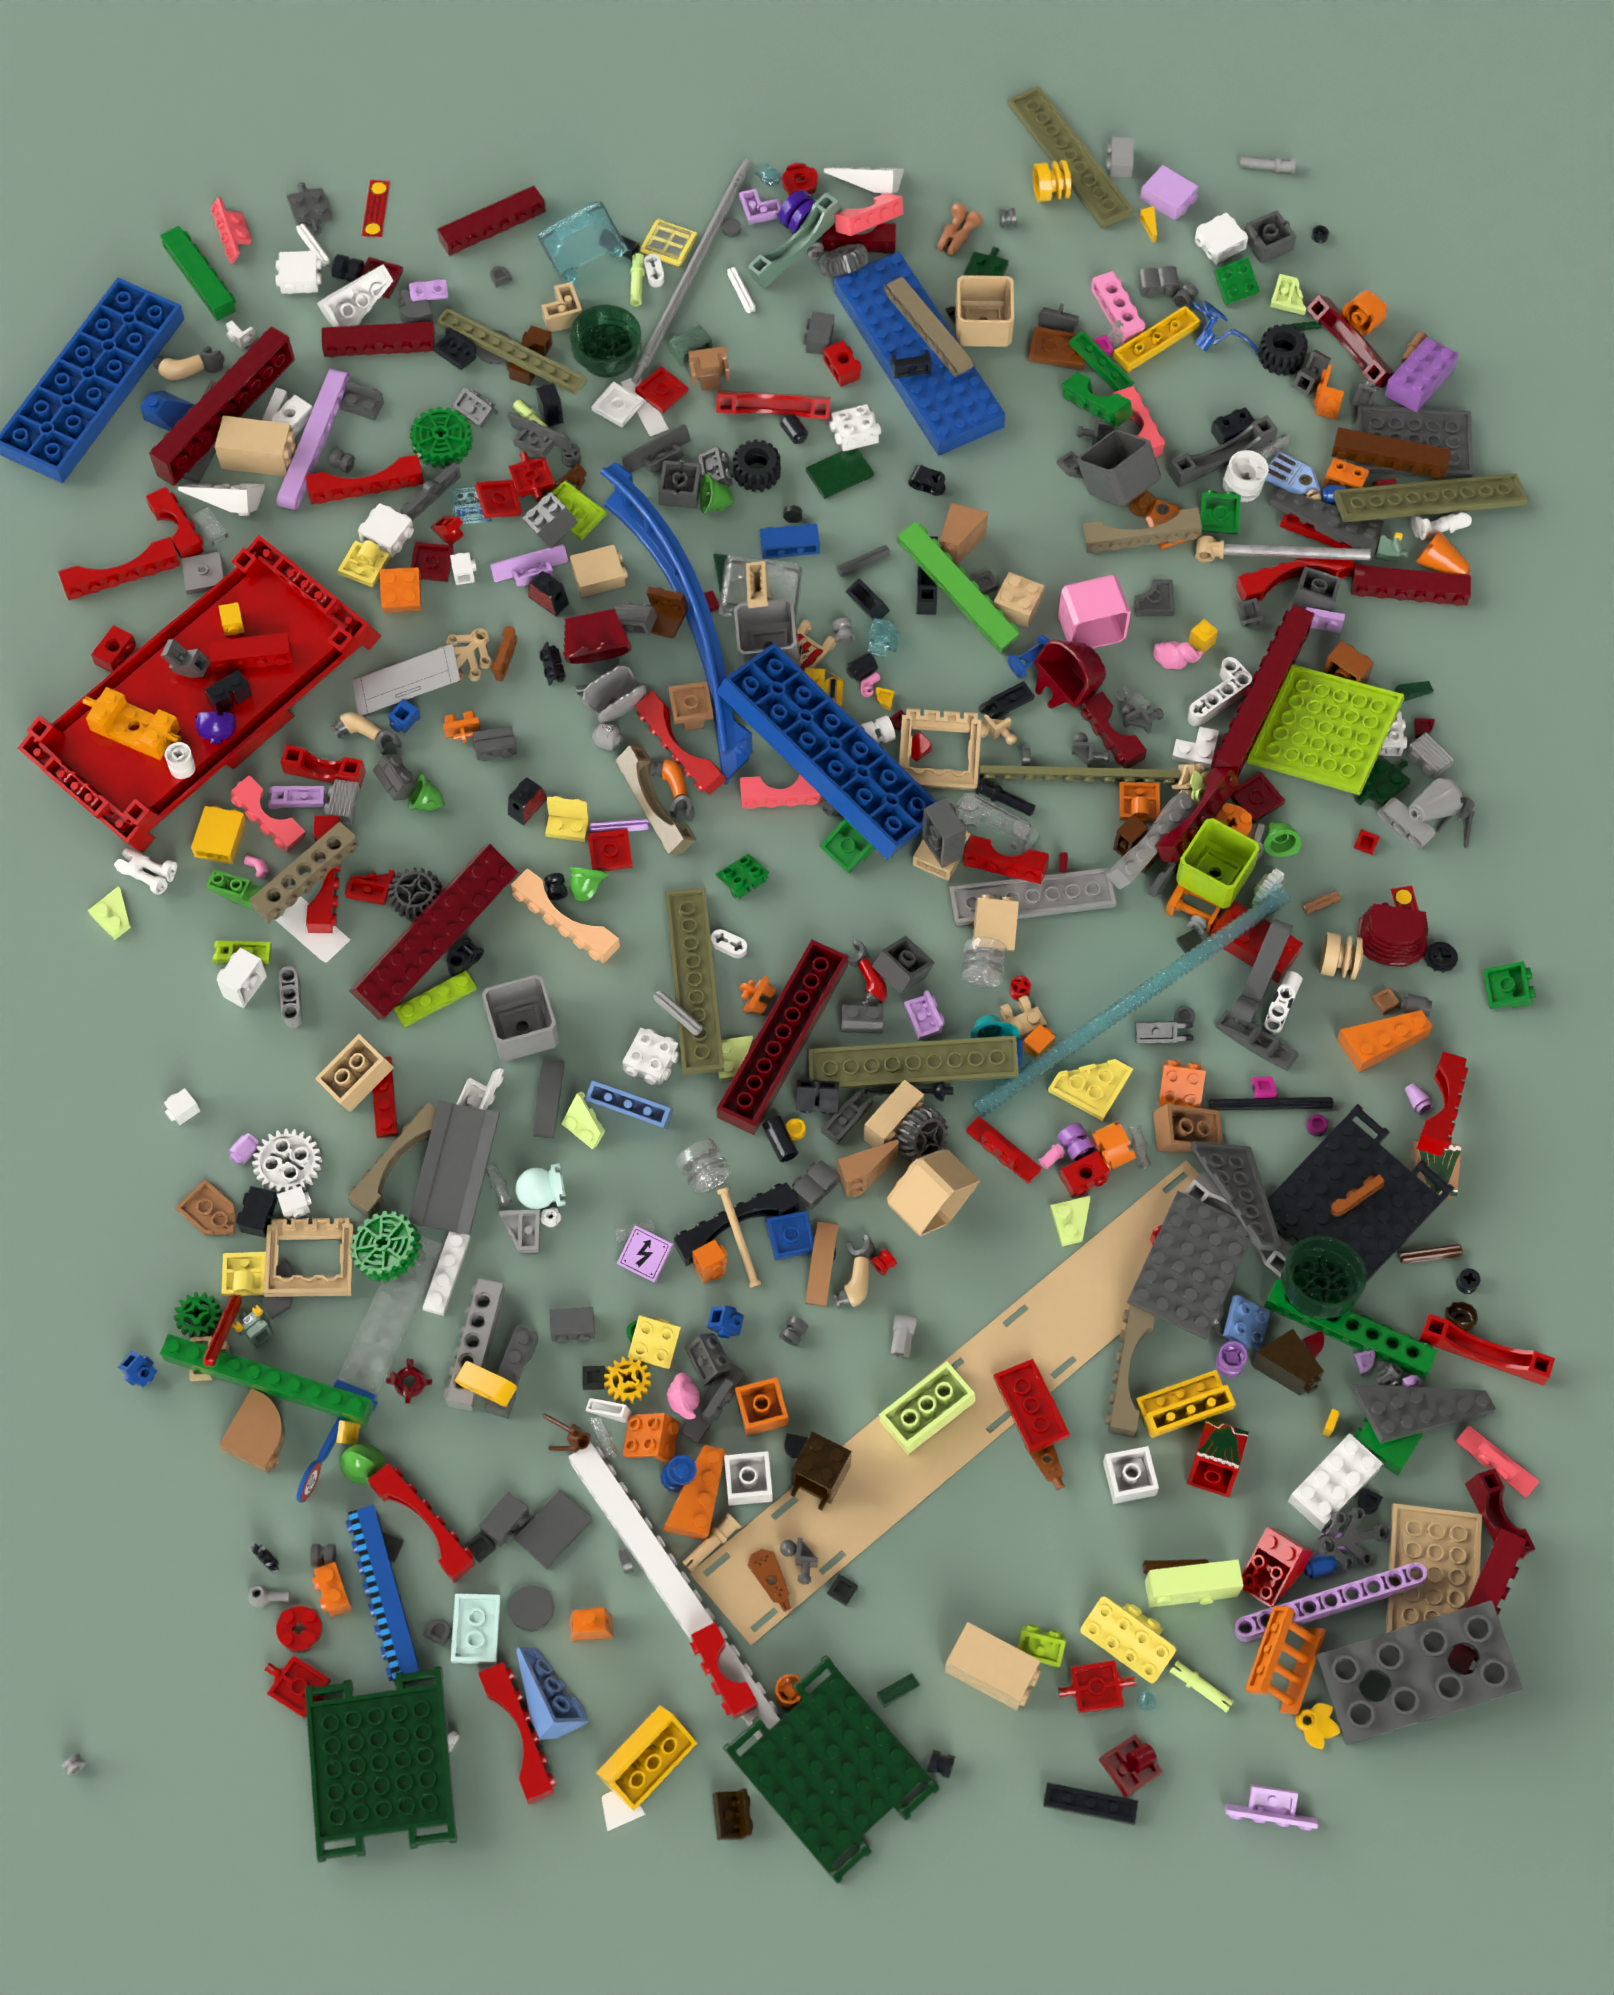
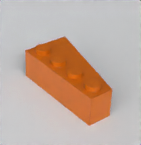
M1419 1010L1340 1029L1337 1041L1360 1073L1427 1038L1433 1026L1423 1011Z
M707 1445L702 1447L695 1461L697 1468L696 1476L691 1482L686 1485L684 1484L663 1526V1532L702 1541L708 1537L726 1450Z

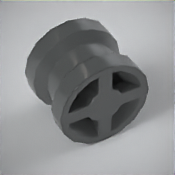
M1015 208L999 210L1001 228L1006 225L1016 226Z
M570 443L572 448L569 451L562 448L561 453L563 464L573 468L576 464L579 465L581 463V455L578 445Z

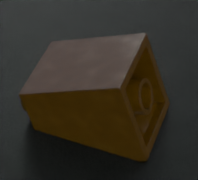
M1294 1329L1258 1350L1252 1363L1256 1370L1299 1396L1305 1392L1310 1394L1318 1388L1317 1384L1321 1382V1376L1324 1372Z

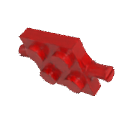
M523 451L524 455L522 452L519 454L522 461L508 466L509 473L519 498L534 494L536 501L540 502L543 498L542 492L555 489V483L545 457L529 459L527 452Z
M294 1655L287 1665L281 1669L268 1663L264 1670L275 1677L267 1695L303 1719L307 1717L305 1686H325L331 1682L330 1678ZM323 1695L315 1696L314 1698L315 1702L327 1700Z
M1115 1660L1070 1667L1071 1686L1058 1688L1060 1698L1073 1695L1077 1704L1078 1714L1123 1707V1687L1136 1686V1681H1134V1676L1121 1678L1117 1672Z

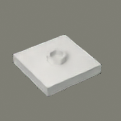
M613 381L591 408L593 412L623 428L642 406L644 398Z

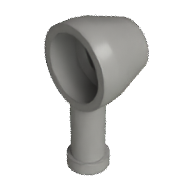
M255 1585L248 1592V1601L255 1608H263L270 1601L290 1603V1591L270 1592L263 1585ZM256 1591H261V1594L258 1597H254V1593Z

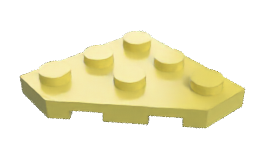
M1113 1059L1108 1060L1107 1063L1082 1066L1072 1071L1058 1072L1051 1083L1048 1092L1103 1121L1131 1076L1133 1068Z

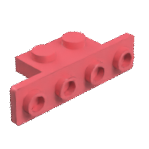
M217 197L211 207V213L214 215L216 227L219 230L221 242L224 245L229 263L234 264L240 253L237 244L250 245L252 239L243 213L226 211L222 198Z
M1468 1426L1456 1440V1443L1476 1458L1480 1464L1489 1470L1495 1468L1500 1479L1505 1481L1523 1497L1527 1498L1538 1485V1479L1471 1426Z

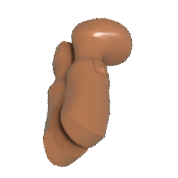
M955 203L952 206L953 222L944 228V232L936 247L943 252L950 242L951 244L947 251V254L950 256H954L964 242L968 241L970 230L979 227L983 222V217L976 211H971L967 216L966 208L960 203ZM965 219H966V222H965L963 228H962L961 230L957 231L958 228H959V226H960V225L965 221Z

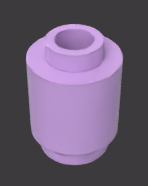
M246 1133L244 1136L242 1135L228 1150L229 1158L237 1165L240 1163L245 1164L257 1151L258 1140L249 1133Z

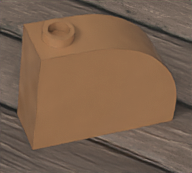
M251 1388L219 1444L222 1452L267 1474L271 1468L274 1469L279 1461L278 1456L282 1450L285 1437L283 1420L274 1403L263 1393Z

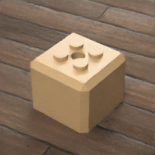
M961 276L958 278L955 300V335L960 345L1007 347L1010 345L1014 325L1013 279L1009 276Z
M941 1149L913 1161L908 1166L904 1176L897 1181L895 1188L887 1197L888 1205L919 1236L946 1226L980 1184V1180L948 1149Z

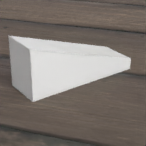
M275 388L262 420L270 421L272 415L284 406V403L289 400L287 391Z
M593 1398L589 1399L586 1411L626 1424H628V1418L632 1413L627 1405Z

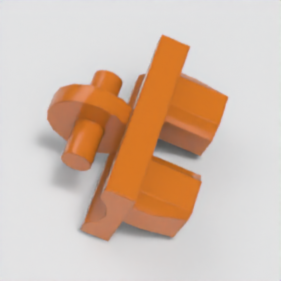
M473 711L463 713L464 720L456 721V716L453 714L446 715L445 723H443L445 738L454 737V740L462 739L463 744H466V738L473 737V732L480 731L478 717L475 716Z
M764 976L762 980L758 981L755 988L753 987L755 985L753 980H750L748 984L741 983L739 987L741 992H743L741 998L746 1000L750 996L742 1010L743 1012L748 1014L751 1011L757 1015H761L764 1012L767 1004L760 1001L759 997L762 995L769 1000L776 991L768 983L770 978Z

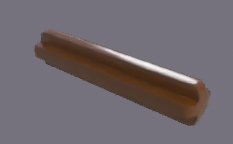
M1460 1244L1400 1252L1399 1259L1401 1264L1462 1256L1463 1250Z
M1207 1559L1143 1561V1572L1148 1574L1149 1570L1209 1562Z

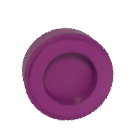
M1319 1114L1309 1117L1306 1123L1307 1131L1313 1136H1322L1328 1128L1327 1119Z

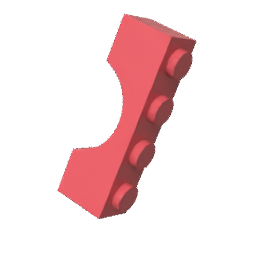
M885 193L875 197L874 205L861 209H846L834 214L836 232L852 236L903 215L902 196Z
M1134 386L1113 392V395L1118 393L1131 400L1133 415L1128 419L1134 421L1140 427L1141 432L1137 436L1150 440L1155 457L1163 455L1165 440L1163 436L1159 435L1155 421L1151 420L1148 408L1144 407L1140 393L1136 392Z
M800 774L793 785L784 789H774L767 786L760 776L740 778L742 808H774L784 805L793 807L799 804L815 805L821 803V795Z
M250 775L231 790L232 802L238 808L242 807L246 811V816L252 822L256 821L260 825V830L266 836L270 835L274 839V844L280 850L284 849L288 853L305 838V830L292 817L283 820L274 819L262 810L260 801L263 797V788Z

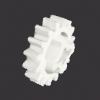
M1277 868L1269 875L1265 874L1254 888L1255 892L1253 894L1256 896L1251 904L1259 910L1263 909L1267 903L1271 905L1282 890L1283 884L1281 882L1285 874Z

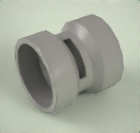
M839 618L832 623L833 631L836 633L835 640L837 644L845 645L854 641L855 636L851 630L852 623L850 619Z

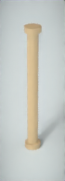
M725 1187L717 1190V1193L721 1195L750 1281L749 1287L753 1288L762 1283L761 1280H758L729 1195L730 1189Z

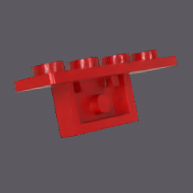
M977 1117L966 1129V1133L1026 1183L1029 1184L1041 1172L1042 1168L981 1117Z

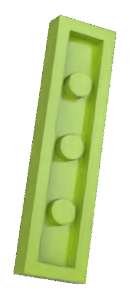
M464 971L395 1007L394 1012L405 1028L477 990L468 972Z

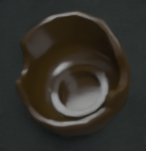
M1453 1301L1445 1310V1319L1451 1321L1464 1331L1471 1330L1478 1321L1477 1311L1471 1304Z

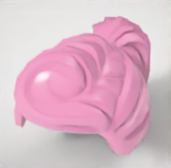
M1176 641L1157 643L1153 651L1155 660L1165 669L1176 670L1183 669L1188 662L1194 663L1201 658V654H1203V651H1196L1188 642L1179 643Z
M679 1373L668 1388L667 1399L669 1405L674 1412L690 1420L696 1417L693 1410L699 1405V1390L692 1383L691 1377L686 1373Z

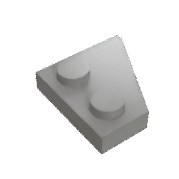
M540 1210L499 1211L500 1218L518 1253H540Z

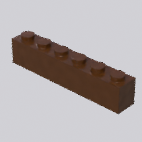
M1338 427L1331 457L1444 479L1451 449Z

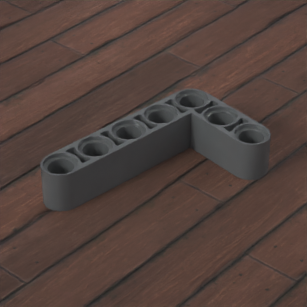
M1275 918L1273 919L1242 994L1238 997L1233 1007L1231 1016L1248 1023L1253 1021L1293 928L1292 925Z

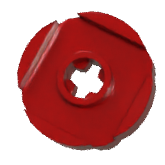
M794 163L789 165L782 174V186L789 196L799 190H805L809 194L816 191L818 174L813 167L809 168L804 163Z
M294 1606L281 1613L276 1625V1635L286 1649L297 1653L305 1652L311 1649L321 1638L322 1623L313 1609L306 1606ZM297 1624L305 1627V1630H302L300 1635L293 1631Z

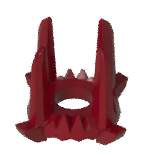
M407 1358V1367L401 1369L397 1374L391 1372L390 1378H386V1383L394 1385L397 1393L405 1397V1403L410 1404L411 1398L419 1395L425 1386L432 1385L433 1380L426 1379L425 1375L414 1367V1360ZM407 1376H413L416 1380L415 1384L411 1387L403 1384V1380Z

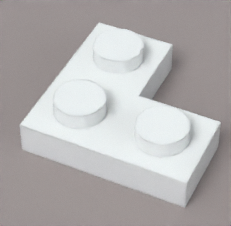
M1199 727L1196 743L1176 739L1172 760L1190 764H1202L1203 767L1210 768L1219 731Z

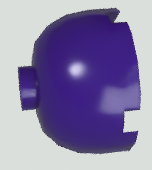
M203 712L195 715V725L198 734L203 739L210 740V744H222V740L230 738L235 731L236 715L223 712V715L217 714V712Z

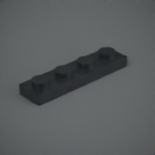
M1048 1782L1043 1803L1045 1808L1130 1825L1135 1824L1138 1800Z

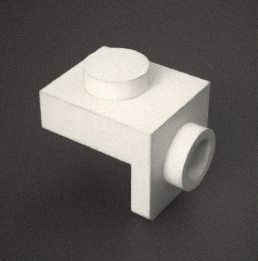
M232 320L226 324L227 337L241 349L256 341L255 331L252 327L242 332Z

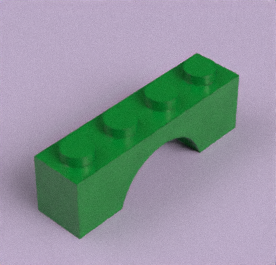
M1076 372L1061 384L1063 397L1066 401L1074 403L1079 408L1103 419L1108 424L1119 427L1133 415L1131 400L1118 393L1106 397L1093 395L1091 379L1079 372Z

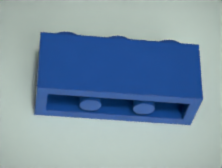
M807 523L798 526L787 525L778 528L767 527L760 529L762 559L820 554L817 524Z

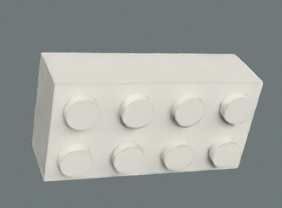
M1349 1433L1291 1494L1288 1502L1318 1530L1322 1531L1331 1522L1332 1514L1340 1512L1373 1478L1383 1463Z

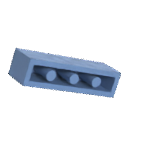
M593 1080L585 1098L586 1101L666 1129L674 1110L673 1108Z

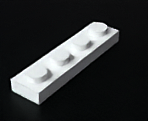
M449 1231L423 1305V1311L444 1316L471 1239L470 1235Z

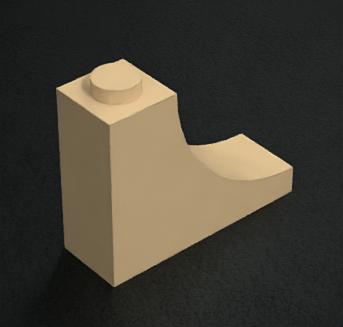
M766 562L746 563L748 608L768 606V600H773Z

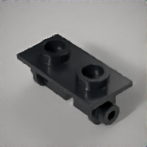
M546 642L540 651V660L543 662L544 676L547 678L548 685L551 686L553 680L563 682L566 675L563 664H556L562 662L559 649L555 645L549 647V643Z

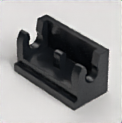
M924 350L925 354L923 356L896 359L895 354L891 355L890 363L894 379L930 374L932 360L929 350Z

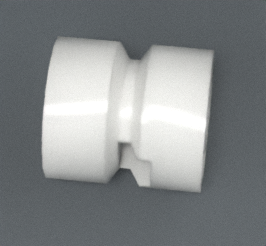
M887 715L876 719L875 723L869 721L860 725L879 745L881 741L887 743L895 740V731Z
M176 742L167 747L165 758L170 773L178 779L190 777L195 771V762L190 747L182 742Z

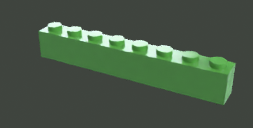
M914 521L897 536L899 545L1000 654L1018 640L1019 630L1012 622L1009 623L1005 619L1006 616L999 608L996 609L992 605L993 602L986 594L983 595L979 591L980 588L973 580L970 581L966 577L965 570L953 563L952 556L940 549L941 545L935 538L931 539L928 536L926 528Z

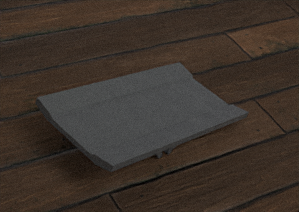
M439 1100L409 1216L412 1224L470 1235L500 1112Z

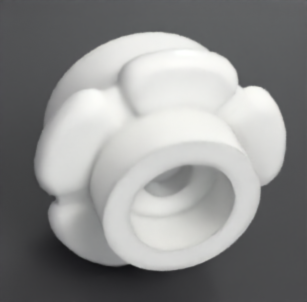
M555 1207L545 1208L541 1212L542 1217L540 1220L547 1227H555L561 1221V1214Z

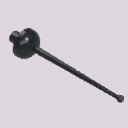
M944 1082L936 1083L934 1089H918L922 1093H934V1096L939 1101H944L945 1095H954V1087H945ZM865 1090L864 1093H893L895 1090Z

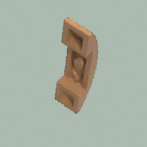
M817 1222L805 1304L827 1307L839 1224Z

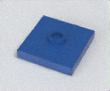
M807 1210L765 1219L775 1261L813 1252L814 1236Z

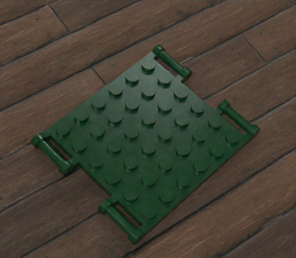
M824 1655L817 1666L799 1682L795 1681L791 1685L802 1701L771 1729H768L758 1716L752 1720V1724L730 1744L727 1743L722 1748L835 1883L839 1884L843 1880L842 1877L864 1856L868 1857L872 1853L871 1849L861 1839L870 1828L892 1808L906 1821L911 1817L910 1813L932 1793L938 1792L940 1788L836 1668L831 1659ZM827 1669L831 1674L808 1694L805 1688ZM759 1730L763 1736L739 1756L736 1750ZM923 1781L926 1787L909 1803L903 1806L900 1801ZM855 1844L858 1850L835 1870L832 1864Z
M442 1666L434 1667L433 1670L406 1674L404 1672H397L395 1674L396 1690L353 1696V1683L351 1679L344 1680V1683L332 1685L305 1686L318 1863L326 1862V1859L345 1856H365L364 1837L408 1831L410 1849H416L420 1845L457 1842ZM435 1679V1684L405 1688V1683ZM344 1692L343 1698L314 1701L315 1696ZM447 1825L448 1832L417 1836V1829ZM355 1839V1846L325 1850V1843Z

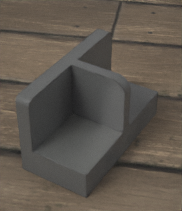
M1060 304L1059 310L1043 307V310H1040L1038 326L1074 333L1079 316L1063 312L1064 304Z

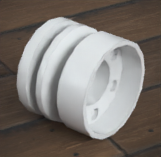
M1249 450L1235 453L1229 461L1223 478L1224 491L1236 492V495H1241V502H1249L1256 499L1262 490L1268 474V464L1265 458L1259 453Z

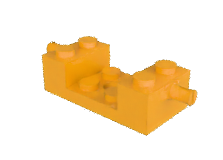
M108 687L105 688L97 700L85 696L83 699V704L92 707L86 717L90 730L160 760L171 742L181 741V736L177 735L180 727L176 716L162 710H158L154 715L127 703L124 694ZM132 725L140 726L138 730H129Z

